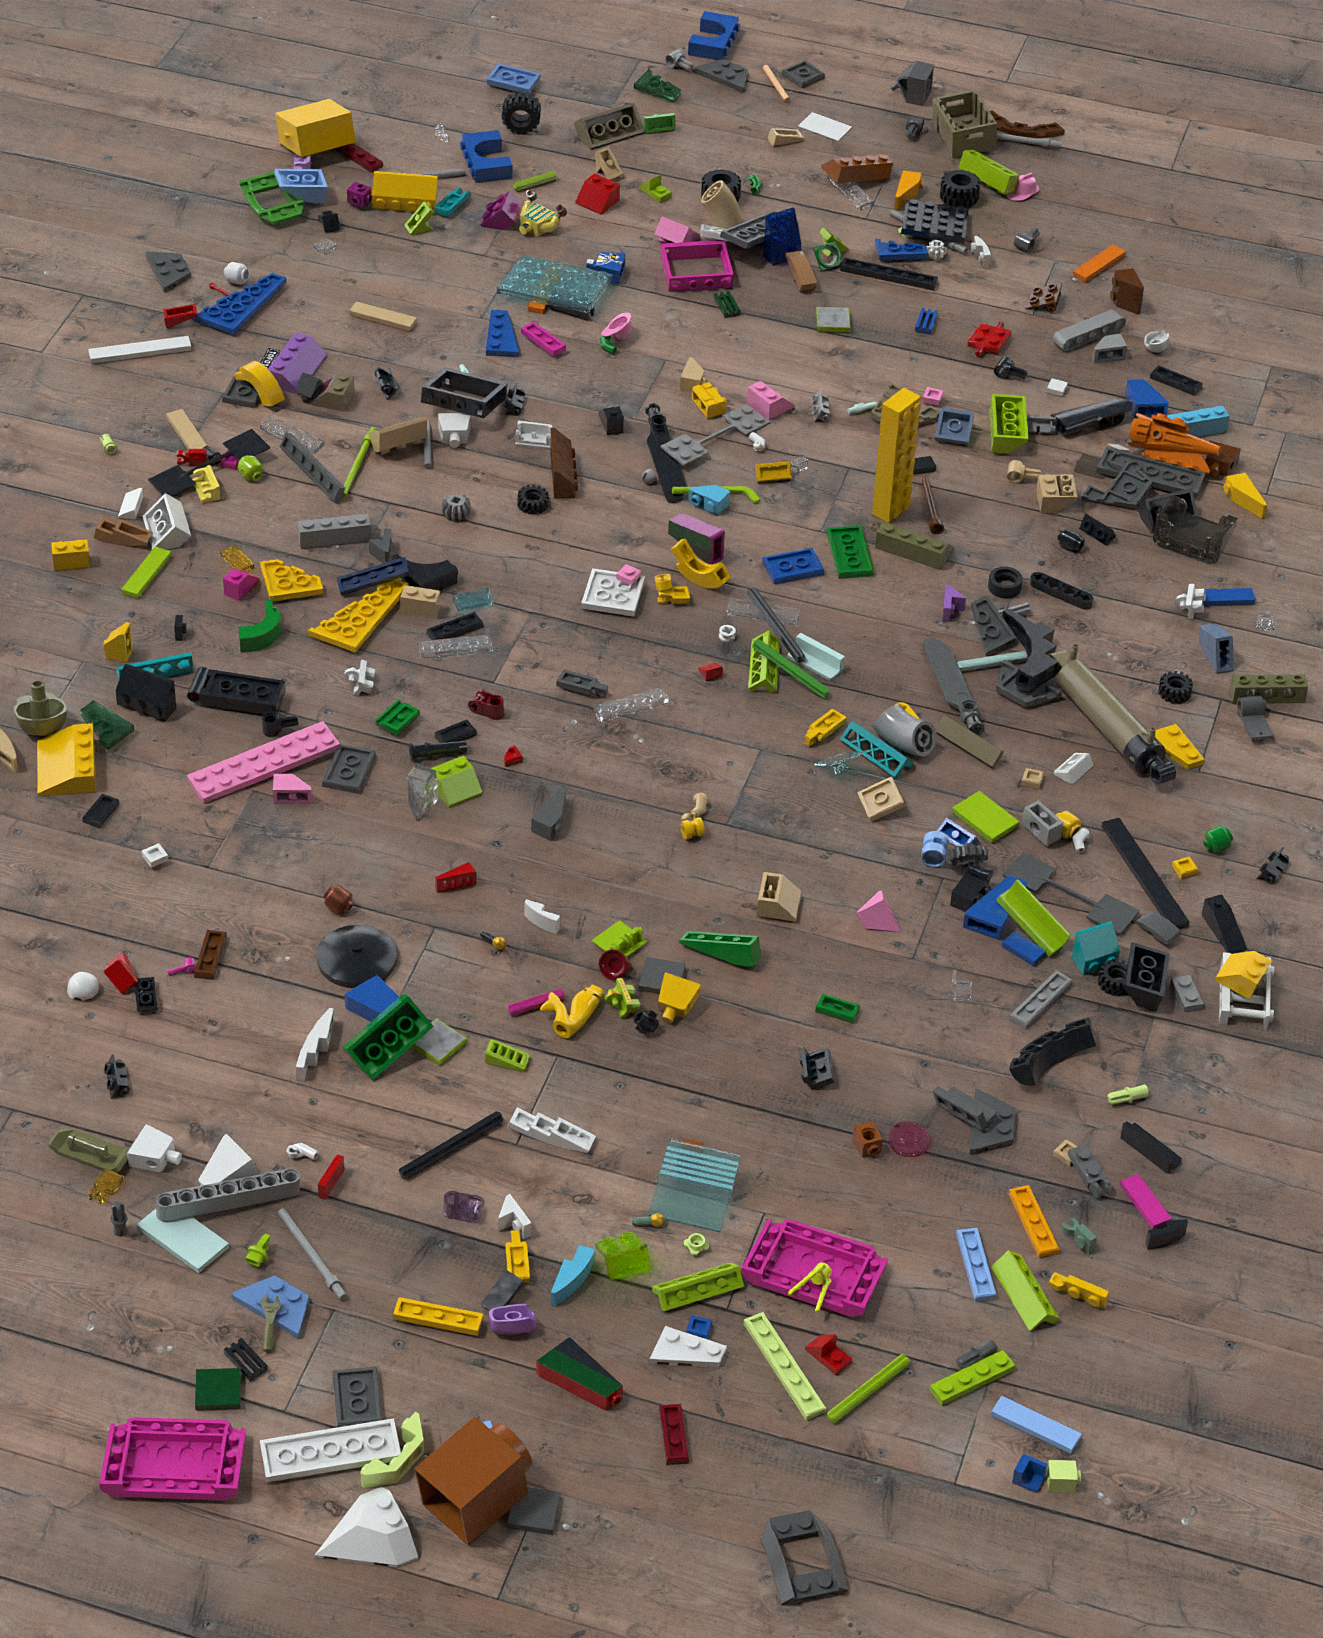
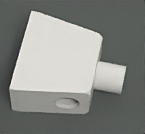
M438 413V429L442 443L450 444L453 448L459 447L460 444H466L471 429V415L464 413Z
M149 1125L144 1126L127 1152L130 1167L155 1172L163 1171L168 1162L178 1165L182 1158V1154L175 1151L174 1139Z

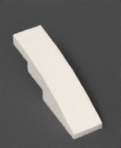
M329 1008L307 1036L296 1064L297 1081H305L308 1066L316 1067L319 1051L328 1052L334 1025L333 1008Z
M518 1107L507 1126L545 1143L584 1153L589 1152L596 1137L560 1117L555 1121L539 1112L535 1117Z

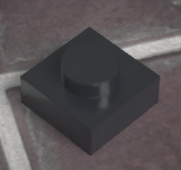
M176 615L175 641H183V634L187 633V623H184L183 615Z

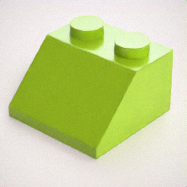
M464 755L430 768L431 786L449 808L482 795L474 768Z

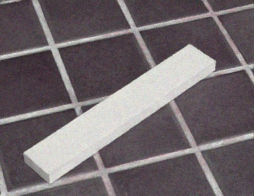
M189 336L91 348L88 351L91 364L191 351Z

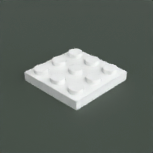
M592 568L581 602V608L635 616L645 576H640L631 586L616 579L618 572Z

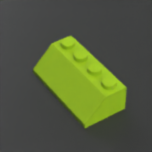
M992 394L989 408L992 453L1009 454L1028 442L1026 397Z

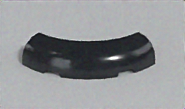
M1090 1017L1065 1025V1029L1058 1032L1051 1030L1027 1044L1020 1050L1021 1055L1018 1058H1013L1010 1063L1009 1070L1013 1078L1020 1084L1034 1086L1041 1074L1056 1062L1079 1051L1095 1047L1096 1041Z

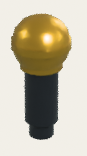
M484 931L480 934L484 940L492 943L496 950H503L507 946V941L503 937H495Z

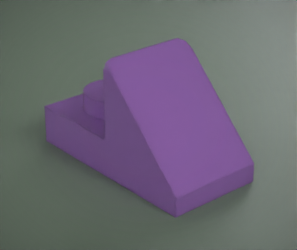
M945 584L942 622H949L950 615H954V611H965L966 598L947 584Z

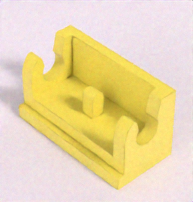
M208 465L205 468L196 469L193 472L194 475H202L192 480L196 483L194 487L201 503L221 500L220 486L211 466Z

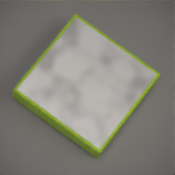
M816 307L817 332H850L849 308Z
M436 1018L431 1022L434 1027L411 1047L440 1066L467 1043V1038Z

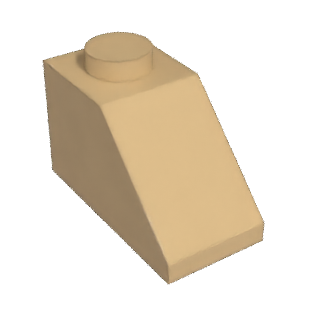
M689 357L680 377V390L692 392L693 386L706 383L707 379L704 378L702 367L692 357Z

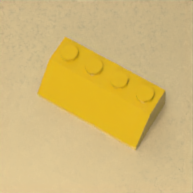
M374 171L372 209L415 212L425 201L435 212V206L438 204V176Z

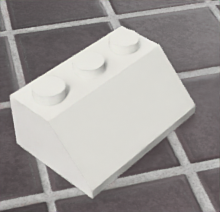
M166 493L143 515L146 529L153 532L149 539L152 550L155 546L163 549L178 548L188 541L191 536L182 503Z

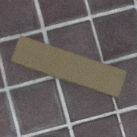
M943 715L935 728L936 732L994 768L1004 751L946 715Z

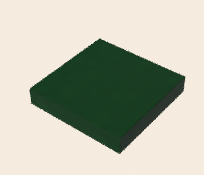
M241 1368L196 1369L195 1410L240 1409Z

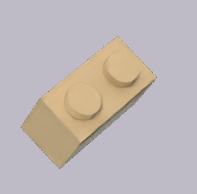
M405 585L400 596L401 613L436 619L440 609V591Z

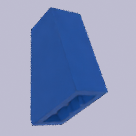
M1145 379L1127 380L1125 394L1127 400L1133 402L1131 411L1133 418H1138L1136 416L1137 413L1147 417L1157 416V413L1167 415L1168 400Z

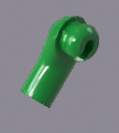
M601 335L600 347L615 354L617 347L610 344L611 336Z

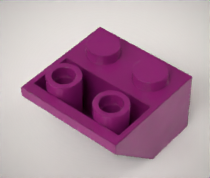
M510 191L506 194H501L495 202L491 201L487 204L480 225L486 228L507 229L516 222L522 203Z

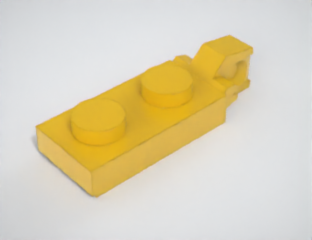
M831 709L809 726L804 744L811 747L817 740L819 742L824 740L847 722V717Z
M519 1230L511 1231V1242L505 1244L507 1270L521 1278L524 1283H530L526 1241L520 1242Z
M1054 1272L1049 1281V1287L1068 1293L1072 1298L1084 1300L1091 1306L1100 1307L1105 1310L1108 1304L1109 1292L1072 1275L1065 1277Z

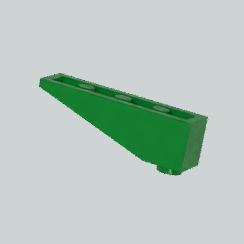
M687 931L679 939V943L735 965L753 967L762 958L759 936Z

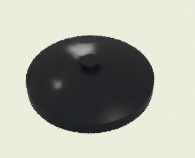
M348 925L338 928L326 935L317 949V965L322 975L330 982L346 988H355L376 975L385 980L393 972L397 962V950L391 937L382 930L367 925Z

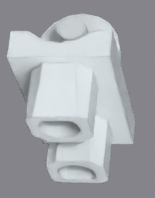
M1189 584L1187 595L1177 596L1175 604L1182 610L1185 608L1189 610L1188 619H1194V613H1203V601L1206 599L1205 589H1195V584Z
M361 660L360 669L356 670L354 667H351L344 672L345 680L350 684L354 683L353 695L359 696L361 691L370 694L373 688L372 679L375 669L366 667L367 661Z

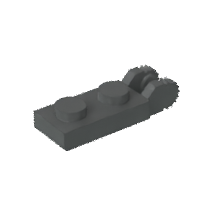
M1087 1144L1068 1151L1067 1154L1074 1167L1095 1198L1102 1196V1191L1098 1184L1101 1185L1107 1195L1113 1193V1186L1110 1180L1107 1179Z

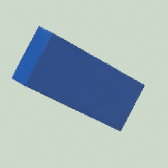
M1252 588L1205 589L1206 599L1203 601L1204 606L1255 604Z

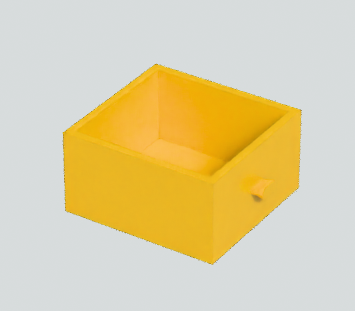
M331 99L275 113L280 143L300 157L356 142L351 112Z

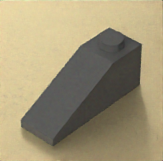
M562 785L531 818L532 833L549 841L560 834L566 803L565 785Z

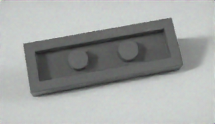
M937 1086L933 1090L938 1106L980 1130H983L997 1116L995 1110L955 1087H951L946 1091Z

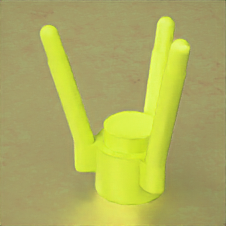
M823 1262L819 1263L808 1276L788 1292V1295H792L810 1279L816 1285L823 1284L815 1309L816 1312H819L828 1286L832 1282L829 1278L832 1274L831 1268Z

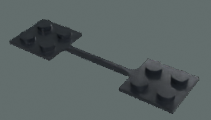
M250 429L223 442V445L229 450L228 452L187 472L179 465H176L149 478L148 481L162 496L166 493L172 497L196 485L190 477L196 469L205 468L228 456H234L238 460L244 456H256L270 449V446L253 429Z

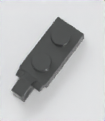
M565 669L556 681V686L583 694L596 695L601 698H606L608 695V685L601 684L597 678Z

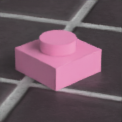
M927 387L923 396V402L939 406L943 397V390Z
M625 564L616 574V579L632 586L641 576V570Z

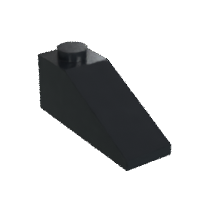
M1220 894L1204 899L1202 917L1225 951L1231 954L1246 951L1247 947L1232 908L1224 896Z

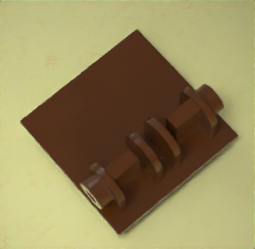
M1062 283L1032 289L1025 308L1029 309L1045 305L1049 312L1056 311V306L1061 296Z

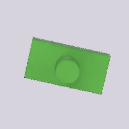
M674 113L644 116L645 133L676 130Z

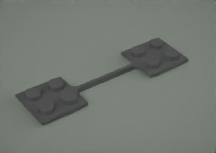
M1024 852L1003 873L1004 877L1010 875L1027 881L1026 888L1037 892L1043 884H1049L1091 905L1093 909L1086 918L1099 925L1111 921L1115 933L1119 935L1140 912V910L1108 894H1105L1099 902H1094L1049 879L1056 868Z

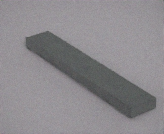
M286 432L280 448L334 503H339L345 487L291 433Z

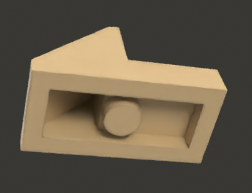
M609 146L595 152L597 172L603 170L606 178L609 180L623 175Z

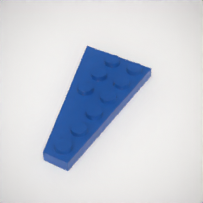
M271 273L257 280V283L253 286L247 285L243 291H235L216 301L217 304L214 306L204 307L203 311L197 313L198 316L191 320L234 335L287 283L286 277Z

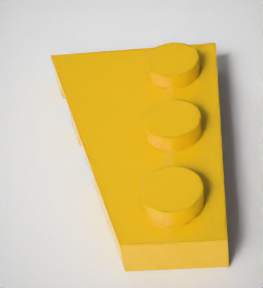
M1177 724L1156 730L1155 737L1165 747L1166 752L1171 755V759L1187 770L1204 765L1205 759Z

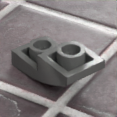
M1152 910L1137 920L1139 927L1152 932L1154 939L1165 944H1169L1181 934V931L1174 924Z

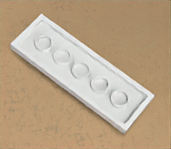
M394 1418L260 1440L266 1482L363 1467L374 1458L383 1463H388L401 1453Z

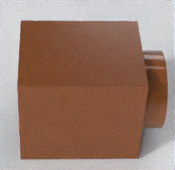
M475 1416L414 1468L422 1505L469 1546L529 1493L525 1471L532 1465V1458L523 1442L507 1426L496 1423L491 1428H488Z

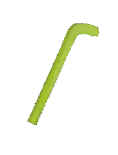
M719 486L729 490L730 493H744L754 504L760 500L757 494L749 487ZM672 487V494H689V489L692 487Z

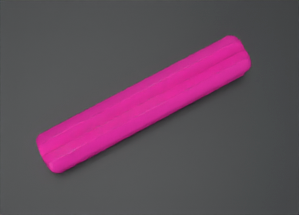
M560 988L508 1005V1012L510 1016H515L540 1008L548 1001V996L551 992L562 1001L565 999V993Z

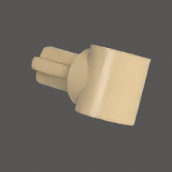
M1013 460L1008 465L1007 479L1012 483H1018L1023 478L1038 479V475H1041V470L1025 468V465L1018 460Z

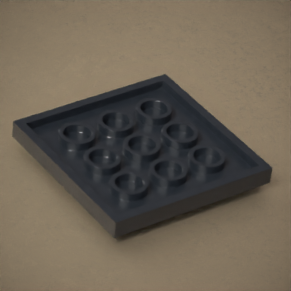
M906 199L901 234L964 243L969 209L963 206L953 207L948 204L940 205L930 201L920 202L916 199Z

